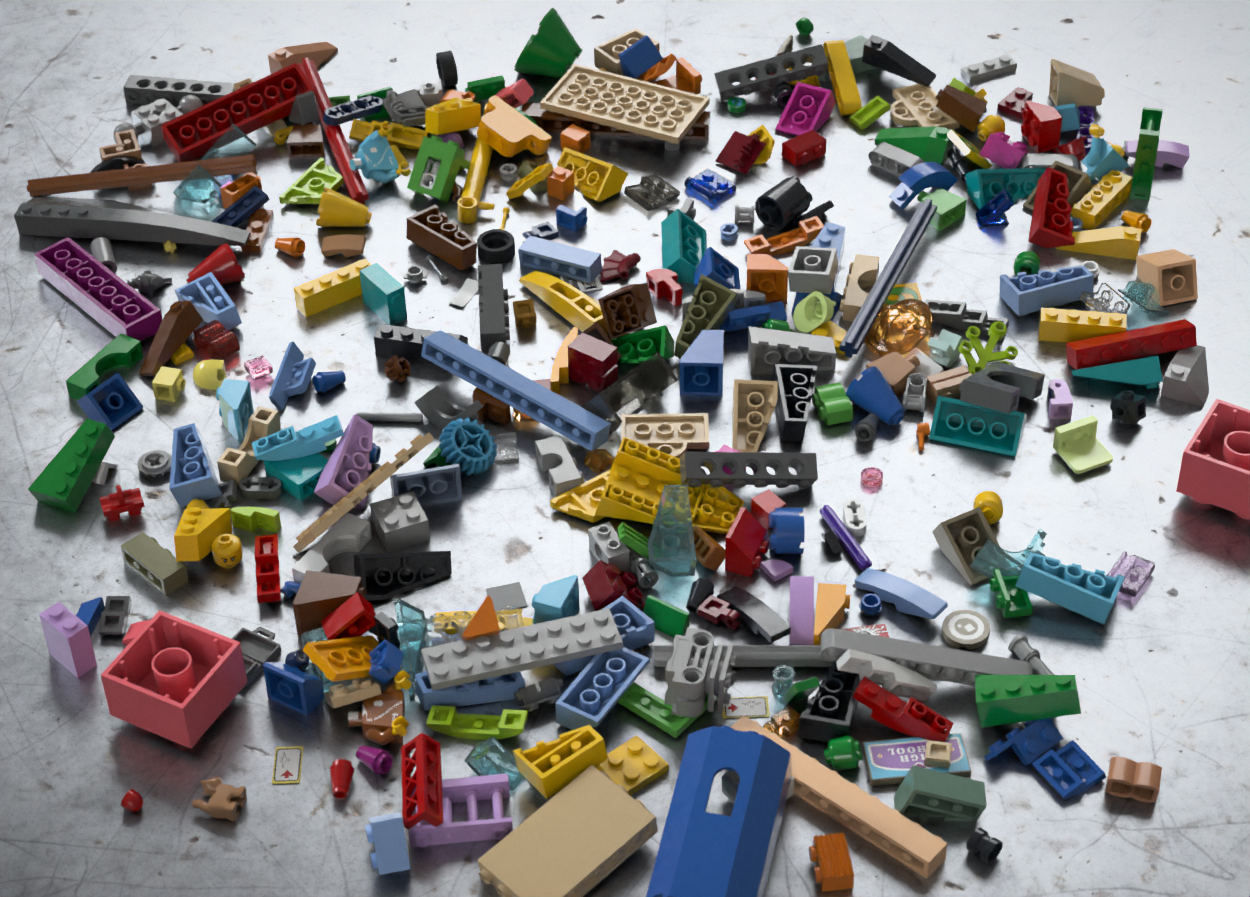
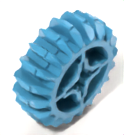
M459 418L456 421L450 422L442 430L438 448L442 450L440 456L446 457L445 463L459 464L460 473L465 471L467 476L472 473L474 475L480 472L483 473L494 463L497 454L495 450L498 445L493 443L495 437L489 435L491 430L486 431L484 424L478 425L477 419L471 422L469 418L464 420Z

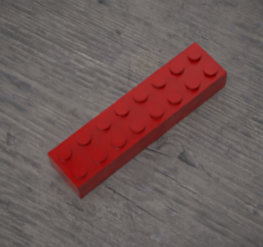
M294 63L161 125L162 135L179 163L190 162L290 115L296 95L313 91L315 96V90L298 64Z

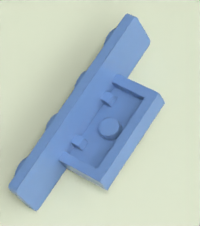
M294 341L288 344L268 396L271 403L279 411L284 410L289 396L302 394L307 390L316 366V362L312 357L303 360L304 355Z

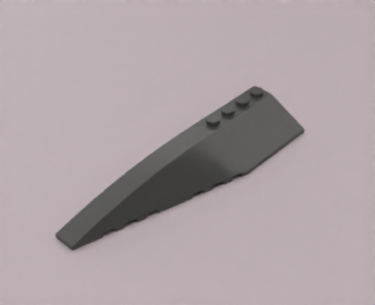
M38 196L21 203L14 214L19 235L94 239L103 237L113 240L170 241L171 243L207 245L227 243L229 246H246L251 235L250 231L114 200Z

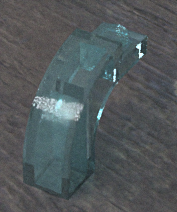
M1039 529L1031 538L1026 548L1018 552L1004 550L988 539L979 550L970 567L989 578H993L994 569H999L1002 577L1020 575L1030 552L1045 556L1041 551L1046 545L1043 540L1047 533Z

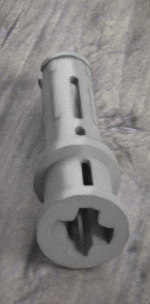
M1019 635L1010 642L1008 646L1010 652L1015 653L1020 658V661L1029 662L1035 675H1054L1040 659V652L1037 649H1033L1028 643V638L1025 635Z

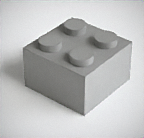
M796 246L788 270L789 291L799 293L818 291L822 294H831L838 271L837 249Z
M413 491L370 504L372 524L386 552L430 540L428 519Z

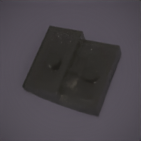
M654 174L641 177L640 184L625 186L624 194L647 211H651L672 202L680 196V191Z

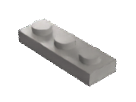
M1006 54L961 67L960 74L969 83L1016 70L1018 63L1010 55Z

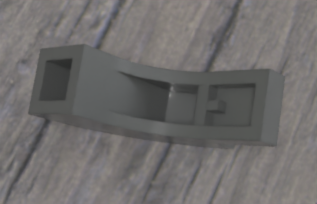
M438 385L414 402L422 414L442 430L450 422L456 421L459 418L463 420L469 418L471 422L476 419L478 421L477 417L479 415L477 411L483 407L479 400L468 407H460L449 400Z

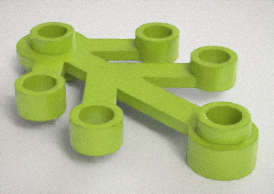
M997 321L991 324L988 329L990 338L985 348H983L978 337L980 335L979 328L976 326L968 328L966 337L970 341H962L958 350L963 354L968 364L967 369L972 375L984 369L989 362L1000 361V363L1011 365L1005 359L1014 360L1017 356L1018 350L1014 346H1008L1005 351L992 353L997 341L1002 340L1007 332L1006 325L1003 322ZM973 347L979 358L977 363L971 353Z

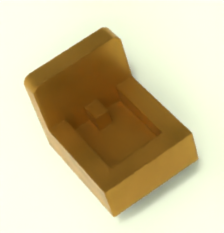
M533 299L513 301L516 327L529 328L536 325L537 315Z

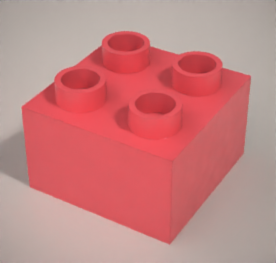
M1216 398L1183 451L1176 492L1190 496L1198 503L1212 504L1235 512L1237 516L1250 520V410Z
M160 610L101 674L110 715L191 749L247 684L240 642Z

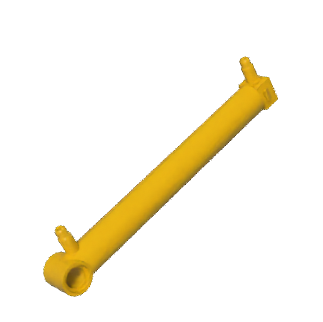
M478 136L462 195L458 200V220L465 224H471L477 220L478 209L494 210L495 207L494 204L480 201L493 148Z

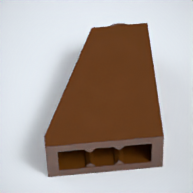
M946 84L944 90H939L935 98L938 100L936 105L938 109L972 132L975 131L987 106V102Z

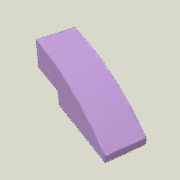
M1138 140L1126 142V156L1136 157ZM1159 140L1155 166L1162 168L1166 162L1183 169L1190 158L1189 146L1178 142Z
M790 576L789 626L791 627V634H789V645H813L814 577Z

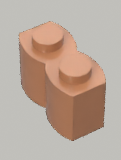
M1111 757L1105 792L1117 797H1132L1141 802L1155 803L1160 788L1162 767L1150 762H1135L1126 757Z

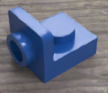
M559 205L556 208V224L568 230L577 232L588 221L587 208L584 206L577 211L563 205Z

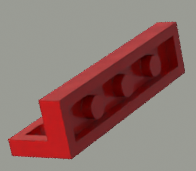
M422 732L401 747L403 826L408 830L422 820L434 827L443 823L441 743ZM415 749V751H414V753H413V755H412V757H411V759H410V752ZM415 766H416V770H415L414 774H413L412 777H411V773L413 772V770H414V768H415ZM417 785V789L411 798V794ZM417 806V813H415L412 816V813Z

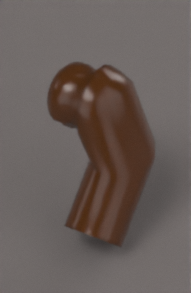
M455 181L452 189L453 201L458 203L463 188Z

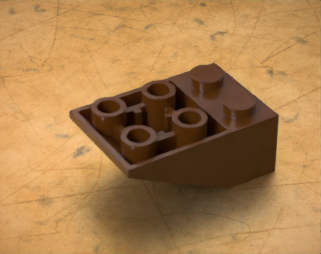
M647 282L628 285L598 299L610 340L657 323Z

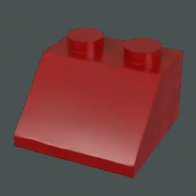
M744 507L740 508L725 537V571L752 577L755 569L760 568L762 555L768 552L770 541L767 540V530Z

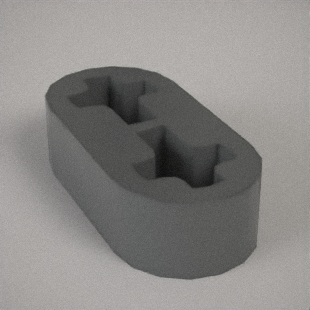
M246 477L239 483L240 494L246 499H275L282 494L281 481L275 477Z

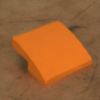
M672 53L638 76L637 80L649 83L654 81L673 66L677 57Z

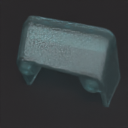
M233 124L201 160L248 155L257 144ZM197 165L172 193L181 199L203 204L209 202L211 204L218 196L216 192L222 185L200 165Z

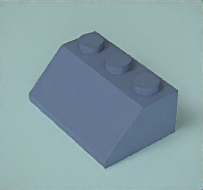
M459 464L390 476L392 496L395 497L413 491L421 507L462 500Z

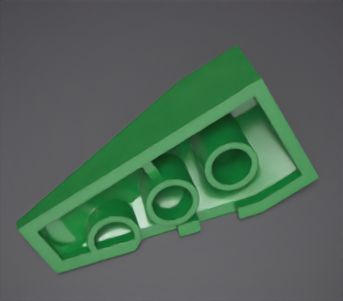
M666 325L628 333L611 340L613 345L618 347V352L622 356L618 359V362L650 363L674 357L675 341Z

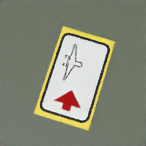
M768 696L731 697L730 703L724 705L723 718H741L743 715L746 717H770Z
M303 746L276 747L272 784L300 783Z

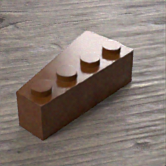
M436 204L406 218V239L460 270L467 269L476 264L477 242L465 231H460L455 222H450L444 212L440 213L439 207Z

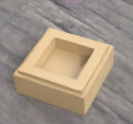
M927 740L924 765L950 768L952 743Z

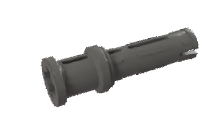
M626 545L630 551L631 573L638 577V583L642 588H651L659 579L657 572L650 568L648 559L641 557L639 553Z

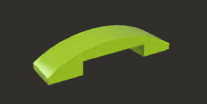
M432 705L426 725L437 732L459 738L475 740L503 739L523 733L528 711L503 709L502 716L457 713L454 706Z

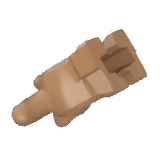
M220 777L201 780L204 790L203 796L211 798L208 803L200 799L194 800L192 807L199 808L215 818H227L228 820L236 821L240 815V812L236 811L237 806L243 808L247 801L246 787L236 788L232 785L223 784V780Z

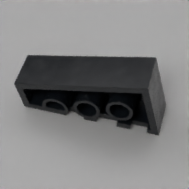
M775 364L772 381H778V401L775 409L781 441H803L817 366Z
M833 663L828 676L821 682L818 692L809 701L808 708L799 717V737L829 742L831 739L850 736L858 701L852 698L860 683L858 673L840 671L837 668V663Z

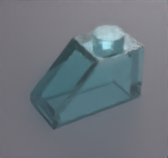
M495 737L477 743L464 760L478 776L508 774L509 790L511 791L515 790L524 777L518 771L516 760Z

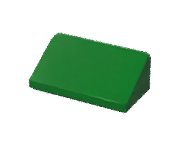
M651 595L647 597L643 613L655 622V629L672 637H675V634L684 636L687 627H689V613Z

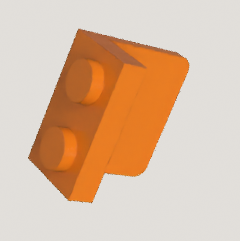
M681 57L676 59V75L653 82V84L698 95L701 94L702 75Z

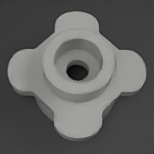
M418 265L409 266L406 273L403 274V279L409 280L412 284H418L421 279L427 278V273L423 272L422 267Z

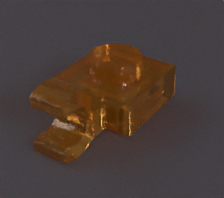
M788 706L771 716V721L766 722L763 728L778 736L783 734L788 738L799 731V717L801 715Z

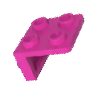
M1000 131L990 134L980 155L1005 169H1016L1023 156L1029 153V150L1026 149L1027 145L1020 141L1013 142L1009 140L1010 136Z

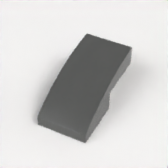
M106 596L104 612H101L99 635L124 634L131 607L130 596Z

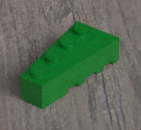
M87 418L28 490L37 501L76 513L115 435L106 424Z
M975 675L976 704L981 727L1081 714L1075 675Z

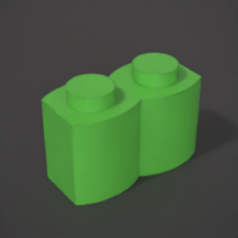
M840 382L815 387V391L812 394V403L818 407L819 417L821 420H824L826 425L852 421L853 407Z

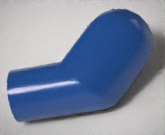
M287 581L281 588V592L285 596L291 597L294 592H298L301 583Z

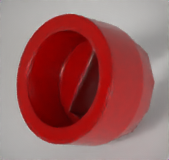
M130 789L121 801V806L132 812L138 811L143 805L141 794L134 789Z

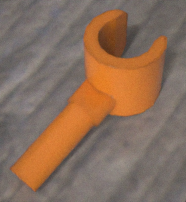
M928 422L917 424L916 436L919 439L920 451L924 450V436L930 435Z

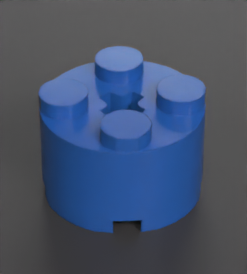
M774 508V511H771V514H769V527H773V534L769 536V550H774L775 554H803L804 548H799L801 542H804L805 539L804 516H799L803 512V508Z

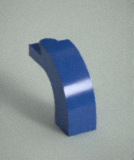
M920 163L908 169L898 178L901 183L889 197L904 210L924 189L936 187L948 191L958 179L939 163Z

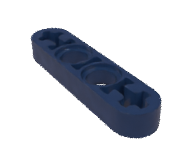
M371 95L327 108L324 112L323 121L327 125L337 126L353 121V119L378 113L382 109L383 100L378 96Z

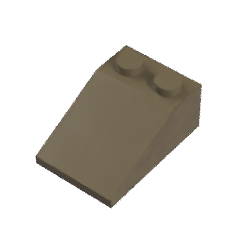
M1057 160L1050 167L1067 174L1068 204L1071 205V209L1093 187L1089 175L1083 171ZM1037 186L1023 204V208L1033 211Z
M980 507L940 522L932 531L943 554L970 585L993 577L994 569H999L1000 573L1011 569Z

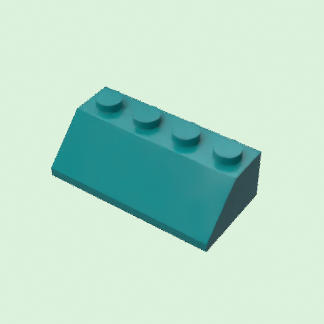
M676 209L661 222L663 269H668L678 274V283L694 282V272L707 250L706 230L680 209Z
M938 396L929 439L1016 457L1027 415L1017 411L1008 414L957 399Z

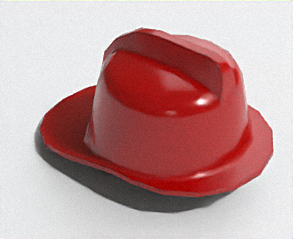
M1087 136L1075 139L1064 145L1043 150L1042 152L1074 155L1079 162L1087 155L1083 142L1087 139Z

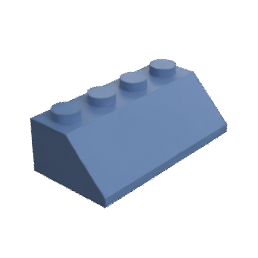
M625 647L619 650L596 654L556 702V723L571 730L586 725L591 727L598 726L647 666L650 658Z

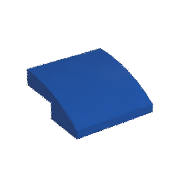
M1074 740L1057 752L1051 749L1032 763L1033 767L1063 799L1076 796L1106 778L1105 772Z

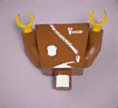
M404 670L399 671L395 675V682L385 691L381 692L380 695L364 699L363 711L348 713L349 726H362L364 739L382 746L389 742L403 743L404 736L407 733L405 727L409 726V722L405 719V701L402 688L407 690L411 687L410 675Z

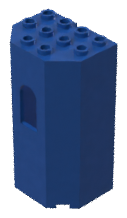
M711 726L690 733L646 897H764L792 778L791 752L765 735H760L755 731L744 732L734 730L728 726ZM722 770H732L740 778L731 817L706 812L714 777Z

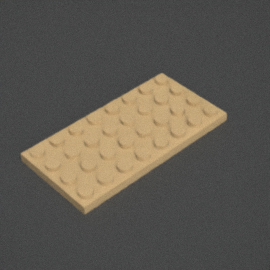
M573 64L542 99L540 107L550 112H557L619 130H626L635 134L679 144L708 107L710 98Z

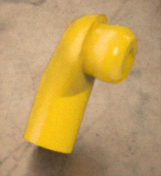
M293 126L276 131L274 142L278 145L285 144Z

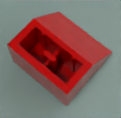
M1029 100L1025 101V107L1022 111V136H1025L1029 145L1033 147L1036 153H1043V150L1059 146L1062 117L1055 107Z

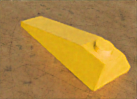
M564 147L557 162V166L574 172V185L582 191L584 196L598 202L621 191L628 175L627 172L612 164Z
M1119 226L1072 232V236L1075 237V244L1056 247V249L1136 260L1142 229Z

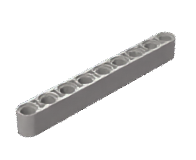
M835 628L826 629L821 633V656L823 659L831 662H836L848 649L893 661L926 678L975 686V675H1033L1032 665L1026 661Z

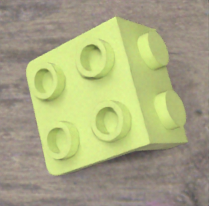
M1094 415L1055 428L1053 448L1076 474L1113 462V455L1096 438L1098 420Z

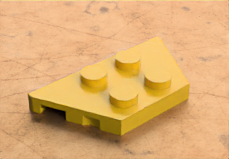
M610 470L551 499L550 507L592 523L606 517L595 515Z

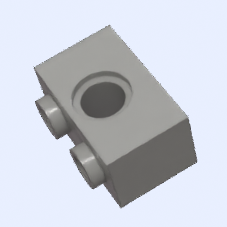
M610 522L588 529L589 549L598 562L602 560L608 564L612 563L624 572L630 571L629 550L625 544L620 542L619 535Z

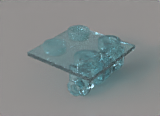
M1129 281L1125 289L1117 290L1123 294L1125 300L1137 303L1139 305L1138 308L1145 313L1153 312L1157 315H1160V313L1170 314L1169 311L1150 299L1155 291L1151 283Z

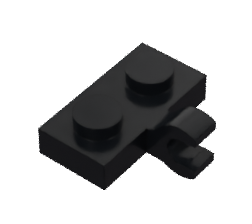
M383 612L375 615V625L368 632L375 634L379 643L386 639L400 650L401 643L397 632L399 628L396 621L386 616Z

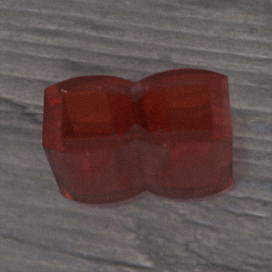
M213 320L193 331L195 336L193 341L196 347L206 351L210 358L223 360L240 350L236 335L232 331L225 329L217 320Z

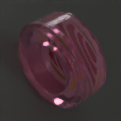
M867 467L861 471V483L869 488L878 487L883 482V472L876 467Z

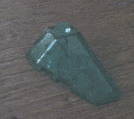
M688 484L664 486L647 545L649 565L671 577L695 576L696 552Z
M397 598L394 599L396 622L399 628L398 637L401 643V651L404 652V670L410 675L411 687L408 689L411 702L415 701L417 695L415 692V674L421 673L424 667L421 649L429 647L428 635L432 634V626L430 620L426 621L423 610Z

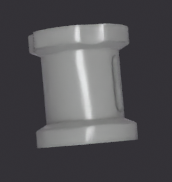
M735 205L734 223L738 221L754 223L755 205L751 207Z

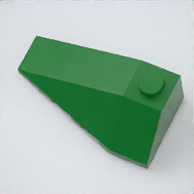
M937 126L881 129L874 139V142L877 144L882 142L888 143L920 157L924 162H936L942 166L948 158L947 152L953 148V142L947 136L950 129Z

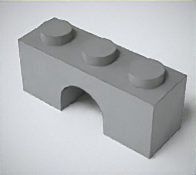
M561 435L535 441L536 458L542 471L549 470L550 488L555 497L585 483L583 473L577 470L576 459L571 457L570 447L568 443H564Z

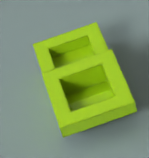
M249 506L234 507L230 510L233 527L251 533L257 527L278 533L282 528L280 514L277 510Z

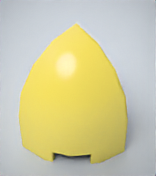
M203 360L197 363L193 369V381L201 388L217 390L218 387H221L223 380L226 379L224 360Z

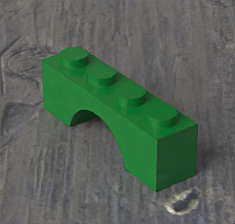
M120 333L66 380L69 397L75 400L81 399L101 384V377L112 370L131 369L143 358L141 342Z

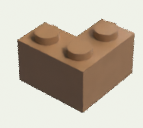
M133 129L114 133L116 144L99 147L102 162L118 156H132L142 159L141 150Z

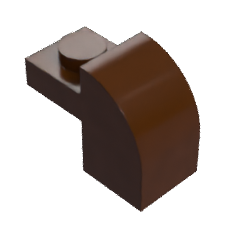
M477 387L474 389L472 394L473 403L479 400L483 406L477 411L479 415L477 417L478 420L484 423L490 418L493 421L507 425L511 420L510 405Z

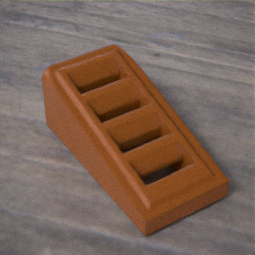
M695 525L683 544L704 567L717 571L725 559V549L699 526Z

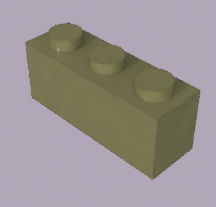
M144 532L121 545L124 562L164 595H169L189 582L187 576L188 568L184 561L176 562V558L169 549H164L155 538H150Z

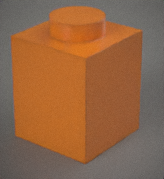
M572 124L560 133L561 149L566 147L583 154L591 148L590 132Z
M557 166L547 176L548 195L564 201L575 191L573 171Z

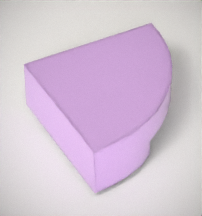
M766 560L761 562V569L774 582L793 573V566L785 561Z

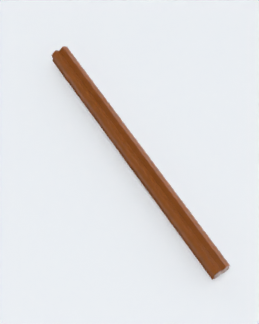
M252 154L29 179L27 192L30 193V197L251 173L256 172L257 160H255V156Z

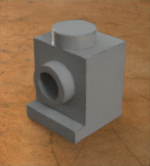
M438 79V83L428 82L419 84V89H416L426 107L439 104L443 98L441 79Z

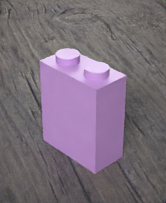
M60 602L39 614L48 651L52 657L77 678L97 666L88 625Z

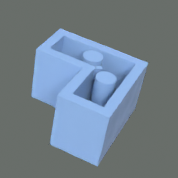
M394 813L369 818L370 824L365 825L367 841L368 843H373L375 853L370 854L372 868L378 869L379 875L411 869L401 814Z

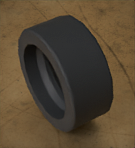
M452 51L437 52L436 65L442 86L457 85L458 72Z
M491 229L480 234L477 238L479 258L490 264H501L512 259L515 255V238L512 233L502 229ZM494 244L505 245L502 248H488V246Z

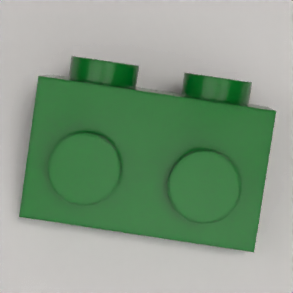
M503 75L467 82L465 92L474 93V102L488 100L496 95L498 91L505 89V78Z
M994 569L993 578H990L991 592L996 594V606L998 609H1001L1004 618L1032 615L1033 607L1027 591L1016 587L1020 575L1002 577L1000 570Z

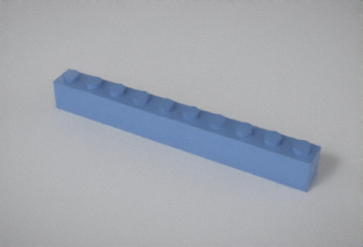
M442 330L424 338L421 356L590 451L607 442L611 423Z

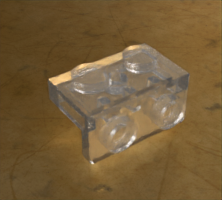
M1101 283L1097 292L1083 291L1079 298L1085 303L1086 308L1097 312L1126 314L1131 306L1126 299L1107 283Z

